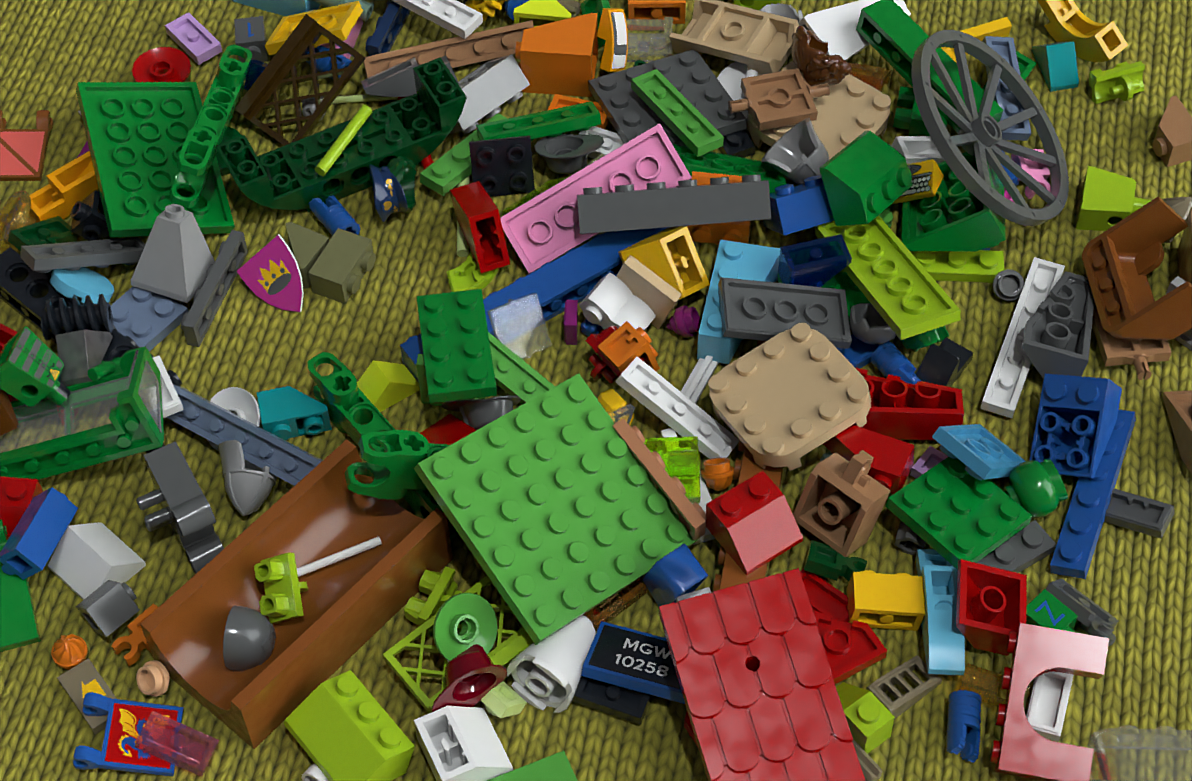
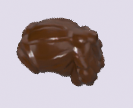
M803 26L796 28V32L792 35V59L795 67L799 68L804 80L810 86L828 83V85L839 84L845 76L852 72V65L843 60L840 55H827L828 42L820 40L812 31L806 30Z

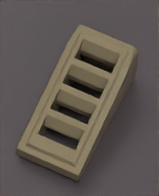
M917 655L874 681L866 690L871 691L896 719L940 685L942 679L937 674H928L927 664ZM917 669L927 681L923 683L912 671ZM907 676L917 687L913 689L903 678ZM896 683L906 692L905 695H902L894 687ZM888 690L897 700L892 701L884 692Z

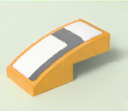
M603 8L597 37L606 40L600 69L608 72L625 70L628 54V28L624 9Z

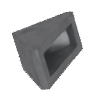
M80 330L56 335L58 357L64 364L60 374L61 382L64 386L92 381L88 377V370L101 364L113 338L110 332Z

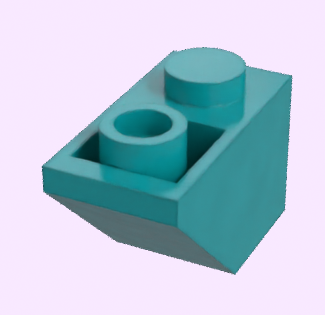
M290 386L257 392L263 429L277 437L288 440L293 437L308 434L317 435L321 432L332 430L327 406Z

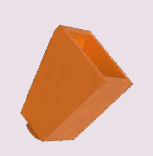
M598 13L584 14L523 30L522 41L516 42L515 58L520 60L518 65L530 85L523 89L522 92L592 97L589 91L588 80L595 79L598 61Z

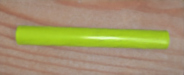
M362 105L315 167L317 174L321 176L326 175L371 115L372 109L369 106Z

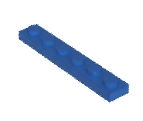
M1118 410L1116 424L1094 479L1078 478L1050 563L1051 573L1086 579L1105 520V512L1109 507L1111 494L1115 488L1136 422L1134 411Z

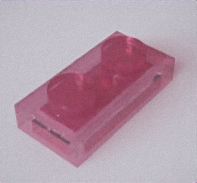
M152 711L136 740L135 747L202 777L218 747L219 740Z

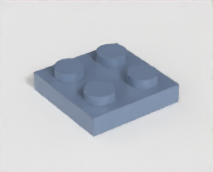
M134 286L110 306L113 325L117 332L123 337L127 335L132 338L138 348L146 346L149 352L181 324L183 315L189 312L187 307L173 298Z

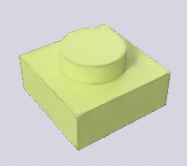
M504 681L491 689L481 699L485 704L486 710L499 718L520 714L527 703Z

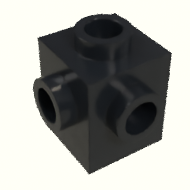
M94 190L83 201L76 202L70 213L72 217L70 231L88 241L103 240L106 237H110L100 193Z

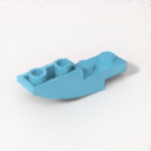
M917 549L915 558L917 574L923 577L926 614L921 623L927 672L928 674L964 675L965 638L956 627L958 570L936 550Z

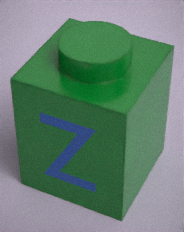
M1046 589L1026 606V624L1076 632L1074 626L1078 615Z

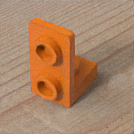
M628 321L597 346L600 353L620 373L636 357L641 355L646 358L645 363L657 372L660 369L656 361L658 353L650 344L652 342L651 338L641 327L635 329Z

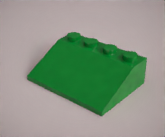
M967 152L962 153L968 163L978 173L976 157L971 156ZM945 161L938 163L944 177L934 197L903 202L902 243L909 251L977 252L984 248L995 247L1000 242L1006 240L1005 218L996 214L978 200L957 178ZM987 161L991 187L1004 196V186Z

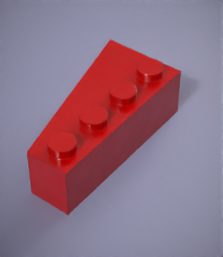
M856 368L869 386L872 401L871 408L866 416L867 423L862 428L895 439L935 440L932 436L939 426L963 424L962 389L923 381L911 384L904 382L899 376L888 374L886 379L867 375L868 370Z

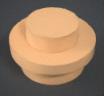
M153 660L146 662L138 670L136 680L143 694L157 697L165 694L167 691L170 676L168 670L161 662Z

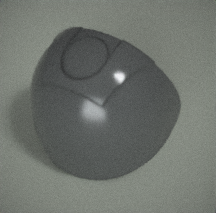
M236 605L231 608L226 621L223 639V658L228 669H251L261 665L271 656L276 632L273 624L259 611Z

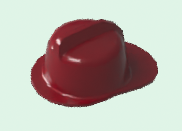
M474 644L447 663L445 667L446 688L434 701L431 709L432 712L446 706H475L491 689L505 679L507 676L506 668L501 665H494L483 647Z

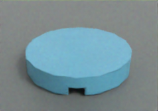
M89 268L52 270L51 285L56 291L67 298L72 299L76 295L82 298L81 302L84 304L86 295H90L93 303L97 304L99 294L104 295L106 302H109L113 296L114 286L101 274Z

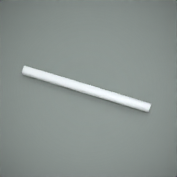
M378 536L297 568L298 577L382 544L381 539Z

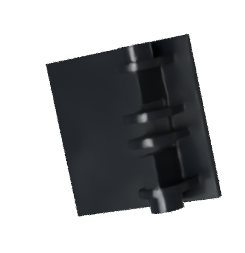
M530 136L469 142L473 183L479 181L490 197L535 192Z

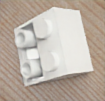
M446 706L414 720L417 740L436 781H487L513 771V766L484 708Z

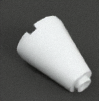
M582 615L537 645L533 642L513 658L507 668V676L512 674L515 681L511 686L515 692L526 702L544 711L546 706L556 708L553 713H560L566 710L573 700L581 678L583 664L596 635L592 622Z

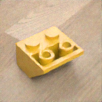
M687 226L668 227L618 252L622 263L631 255L682 294L679 299L685 298L710 285Z

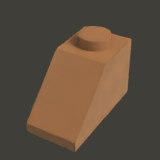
M1177 95L1170 98L1153 141L1155 154L1162 159L1167 167L1192 160V117Z

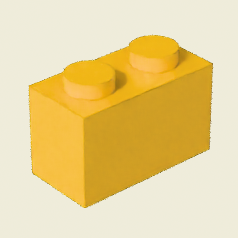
M871 570L852 573L846 589L848 597L847 610H849L848 623H853V620L868 623L870 628L918 631L926 614L922 576H911L907 573L880 574Z

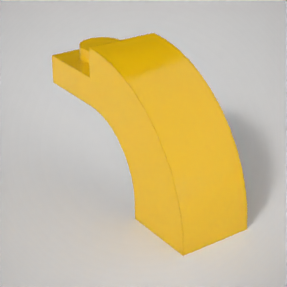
M1037 0L1050 20L1044 25L1046 30L1056 42H1075L1077 57L1091 62H1105L1111 60L1128 46L1114 21L1098 23L1089 19L1079 10L1074 0Z

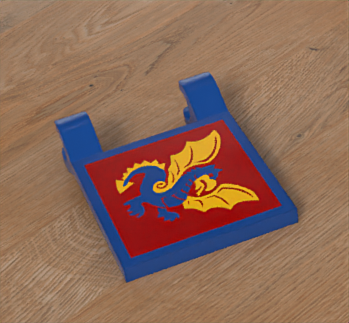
M93 692L85 694L82 709L84 715L108 716L102 751L88 746H77L73 766L76 769L104 768L174 776L183 707L111 699Z

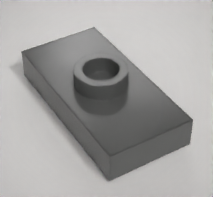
M1113 489L1109 507L1105 512L1104 522L1162 539L1175 514L1174 505Z

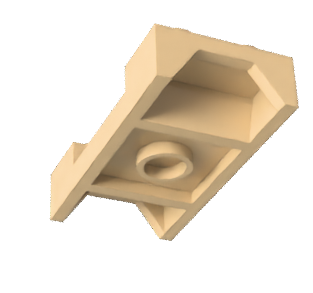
M694 0L692 20L682 35L671 33L669 38L675 53L695 50L700 56L702 53L744 63L747 65L748 70H756L758 75L780 71L792 52V35L796 32L799 24L798 20L719 0Z

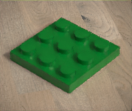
M947 457L890 496L885 507L958 570L960 559L977 563L1028 526L1032 515L991 480H978L965 470L966 465L958 458Z

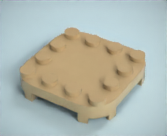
M792 61L787 64L781 71L796 69L794 62ZM850 74L845 76L841 83L828 85L830 88L829 96L813 98L818 114L817 120L811 122L829 154V160L864 131H871L877 136H883L887 129L890 116V97ZM749 112L747 115V129L751 135L752 142L758 148L763 143L772 147L787 131L796 125L759 131L753 116Z
M798 323L791 329L777 334L725 366L717 374L711 376L708 381L710 388L709 396L718 420L722 419L753 454L755 463L763 469L766 468V465L771 467L788 466L789 471L801 467L800 458L852 425L863 427L867 423L866 416L872 402L869 386L862 374L823 334L811 329L806 323Z

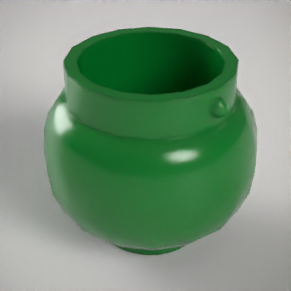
M1049 458L1041 462L1029 460L1015 466L1009 474L1010 485L1004 487L1005 493L1029 512L1032 518H1041L1051 514L1057 509L1060 502L1068 499L1061 476Z

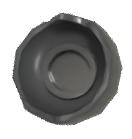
M860 303L852 306L849 318L850 330L859 341L870 345H881L896 337L894 331L871 303Z

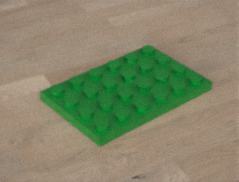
M78 82L76 94L110 237L149 236L157 216L165 210L166 206L174 204L171 202L169 195L178 170V158L188 132L193 128L203 106L197 83ZM216 156L208 172L204 189L197 204L191 208L184 207V210L193 213L202 234L230 233L235 227ZM182 188L177 189V193L181 196L191 197L194 195L193 192Z

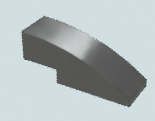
M415 57L361 81L366 94L383 97H408L416 94L413 68L417 67L418 63ZM441 57V59L443 60V62L445 63V65L447 66V68L449 69V71L458 83V80L454 74V71L447 57Z

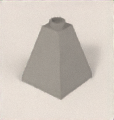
M171 204L166 206L165 210L157 216L131 278V286L186 303L195 296L198 288H202L206 280L207 270L211 264L215 263V260L192 212L184 210V207L181 205Z

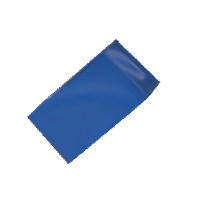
M684 543L658 560L642 580L657 605L662 606L673 602L676 603L678 596L693 592L709 575Z

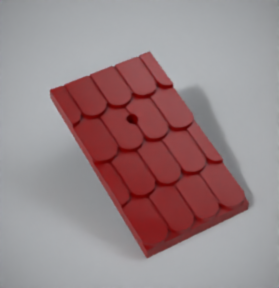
M799 568L783 572L782 574L779 573L753 580L746 584L742 583L713 591V593L709 592L680 600L676 603L673 602L659 606L660 620L708 781H866Z

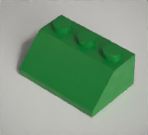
M864 131L819 168L836 226L869 224L913 186L912 174L907 166L905 156L871 131Z

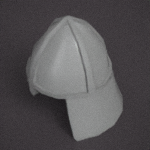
M809 117L800 121L773 144L762 158V162L773 167L794 183L802 185L805 184L804 179L821 175L819 168L829 160V154L815 132Z
M229 440L219 443L218 449L225 491L235 509L242 516H247L257 511L270 495L272 487L276 484L277 476L269 473L270 467L264 466L262 469L245 460L242 444L239 441Z

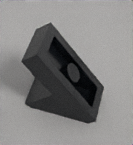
M945 337L939 346L932 344L929 347L916 375L923 382L951 387L972 361L974 352Z

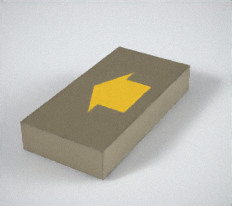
M88 658L57 677V679L93 733L97 734L106 728L108 715H84L82 709L85 694L93 692L111 699L117 698Z

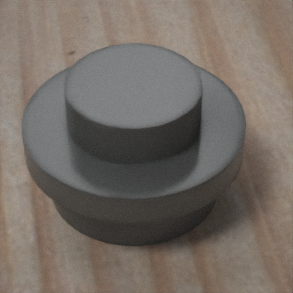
M1007 269L999 272L994 277L992 288L994 294L999 299L1014 301L1020 297L1025 283L1023 277L1017 271Z

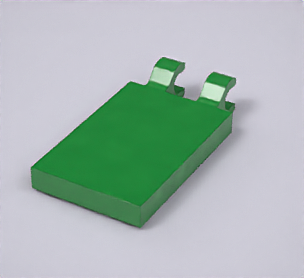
M0 519L1 552L9 539L7 528L3 526L2 519ZM1 562L0 652L40 642L41 638L28 578L23 580L16 574L8 575L4 573L1 569L3 565Z

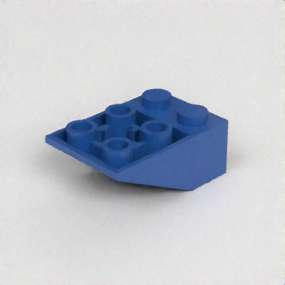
M1045 373L1030 460L1041 462L1049 458L1060 475L1094 479L1117 421L1122 388L1107 378Z

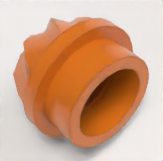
M719 457L707 459L703 462L704 469L701 470V477L706 482L708 488L722 491L731 485L734 467L730 466V459Z
M61 635L60 639L54 642L51 656L56 665L70 670L86 660L88 647L86 642L77 635Z

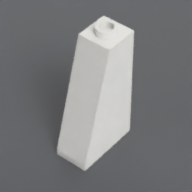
M858 0L811 13L803 17L798 24L806 30L812 31L820 40L828 42L827 55H840L843 60L847 61L870 45L856 28L862 8L880 0ZM893 0L908 16L911 15L903 0Z

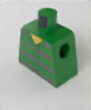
M27 326L23 327L4 345L0 353V389L27 406H35L45 396L54 404L60 406L71 393L66 386L58 381L64 367L63 361Z

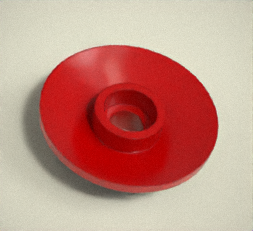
M172 47L150 49L141 54L132 67L135 82H185L191 72V63L188 56L183 51Z

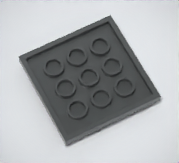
M695 50L685 51L588 80L589 91L599 103L624 143L629 142L660 123L672 144L687 147L631 89V79L654 69H657L723 136L747 129L746 117L742 112L730 113L728 101H733L700 54Z

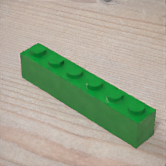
M880 0L862 8L856 30L913 87V57L918 46L929 36L893 0ZM941 47L936 48L935 50L965 103L957 63ZM930 63L931 87L957 111L933 65ZM971 78L977 112H979L984 90ZM993 100L989 115L999 122L1004 110ZM937 107L939 113L948 121L947 123L958 133L961 128Z

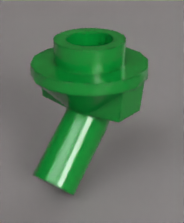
M121 357L110 361H102L101 364L88 370V377L92 381H96L104 376L122 372L120 366Z

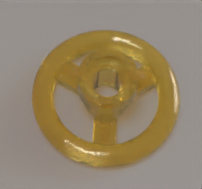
M26 191L14 193L0 211L1 248L11 244L8 242L11 230L36 223V217L29 214L31 198ZM4 226H6L5 235L2 237Z

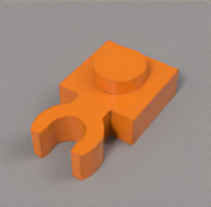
M154 603L127 625L130 633L129 636H122L112 644V649L116 655L120 654L124 649H131L123 657L128 666L135 664L139 660L143 649L146 648L151 652L140 623L158 608Z

